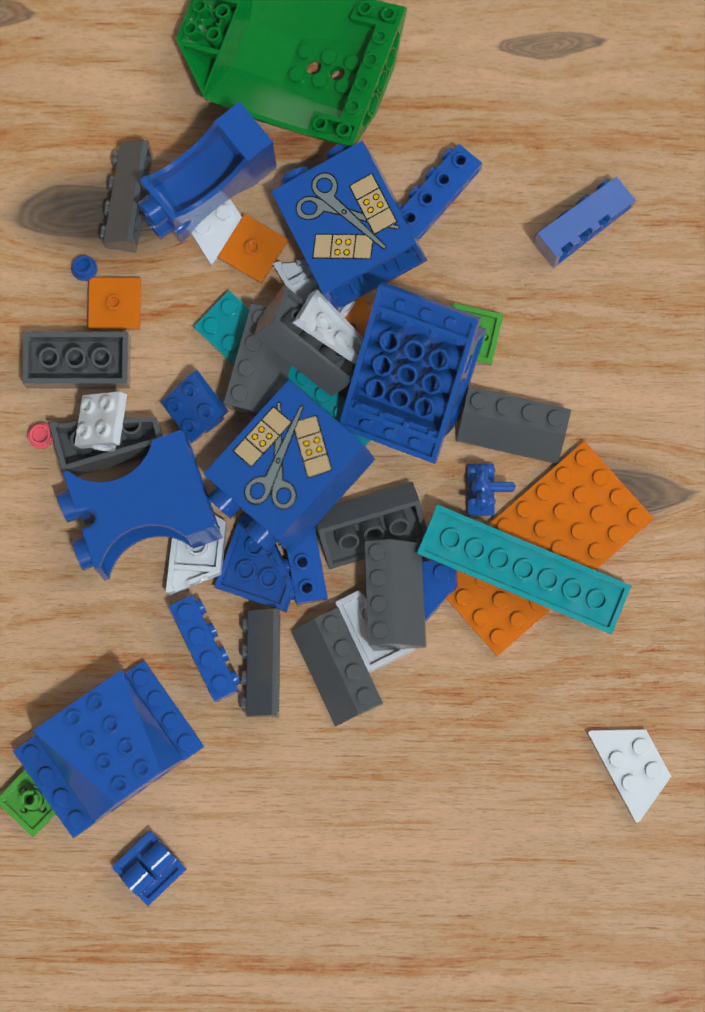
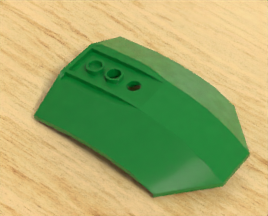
M191 0L176 40L206 100L228 110L240 101L257 121L308 137L351 147L357 144L378 112L395 68L407 8L379 0ZM314 62L320 63L321 70L318 73H308L310 64ZM336 71H344V76L341 79H332Z

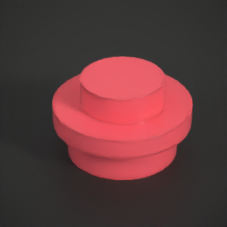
M37 423L29 429L28 440L33 447L45 449L52 444L53 436L49 425Z

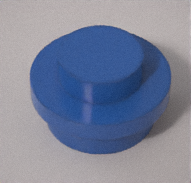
M80 256L73 262L72 273L77 280H90L98 271L97 263L88 256Z

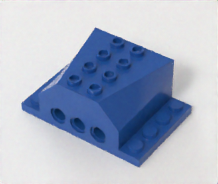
M381 282L375 296L339 423L353 434L435 464L438 461L444 438L458 423L487 330V328L479 327L481 317Z
M143 661L125 674L121 669L34 729L33 733L35 736L13 752L74 839L203 749L204 745L146 662Z

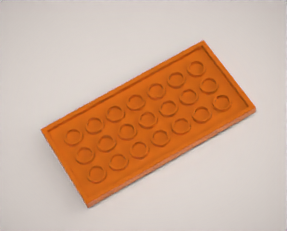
M584 441L488 526L596 570L654 518ZM457 571L458 587L446 598L496 656H499L550 611L546 607Z

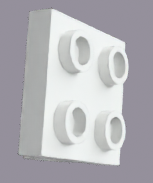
M119 391L82 395L74 446L81 449L93 448L100 451H115L116 446L120 445L127 394Z

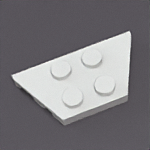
M231 199L215 209L191 232V235L211 266L217 261V256L242 218Z
M297 260L296 263L282 264L281 261L273 263L284 285L304 301L316 289L323 295L306 260ZM355 301L337 311L346 318L355 305Z
M216 516L222 539L194 549L184 542L172 538L166 585L167 595L175 594L222 575L227 530L226 521Z
M646 729L589 731L587 734L635 823H638L671 778L667 767Z

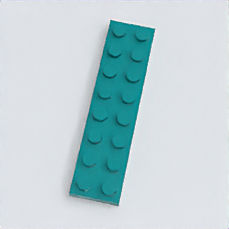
M229 290L194 326V329L234 366L250 309ZM291 365L287 381L290 380L336 421L340 422L346 399L339 392L331 397ZM353 434L363 444H365V446L371 441L364 437Z
M436 505L416 553L608 634L613 633L631 589V585L440 505Z

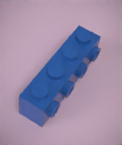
M460 144L455 149L450 147L442 156L443 162L438 168L433 166L426 174V182L421 187L417 185L408 195L410 200L405 206L399 205L418 242L482 170L483 163Z
M314 527L292 553L287 551L288 559H283L295 585V591L291 600H296L297 606L328 600Z
M191 595L170 605L169 608L214 702L217 703L240 692L237 685L241 684L235 669L230 671L226 664V661L230 660L224 646L218 647L214 639L218 637L216 629L212 622L207 624L203 616L207 611L202 600H196Z

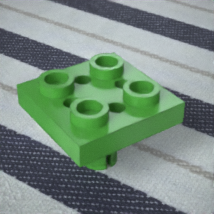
M453 303L452 307L481 317L479 327L487 328L477 363L492 366L503 314Z
M26 770L0 795V806L32 837H35L56 815ZM46 806V811L44 813L40 812L39 808L41 807V811H44ZM25 808L28 809L26 813L21 812V810L24 812Z

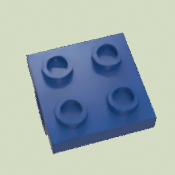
M198 370L192 372L160 402L178 427L184 431L190 443L196 442L205 433L218 426L224 420L223 416L229 412Z
M149 831L111 867L120 876L124 884L147 906L156 900L187 870L152 831Z

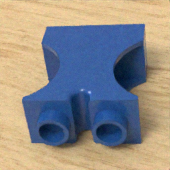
M239 101L215 120L208 131L183 155L161 170L140 179L143 190L147 194L137 203L144 213L142 215L161 240L172 232L182 244L190 233L215 209L238 193L254 187L277 168L273 141Z
M182 429L152 440L151 447L141 464L131 473L120 479L109 482H91L81 479L69 471L63 472L68 489L57 493V498L65 520L68 523L81 519L85 525L93 523L82 529L84 537L72 541L77 560L83 571L94 567L104 581L110 579L111 572L121 555L140 541L155 537H167L182 541L194 549L223 538L211 502L207 498L208 493L192 446Z

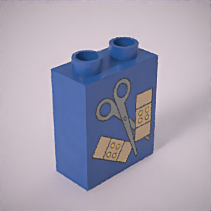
M363 140L351 147L339 144L334 146L327 153V160L310 170L307 167L291 170L283 176L281 180L282 186L271 191L323 295L336 310L377 289L381 282L388 283L428 261L375 158Z
M288 380L205 471L204 475L216 487L207 498L230 519L239 509L246 513L253 521L244 531L267 552L278 542L288 552L292 553L375 461V458L365 444Z

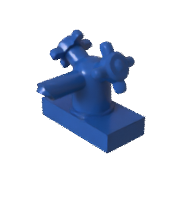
M468 464V517H494V504L496 503L494 492H513L516 488L514 482H494V464Z

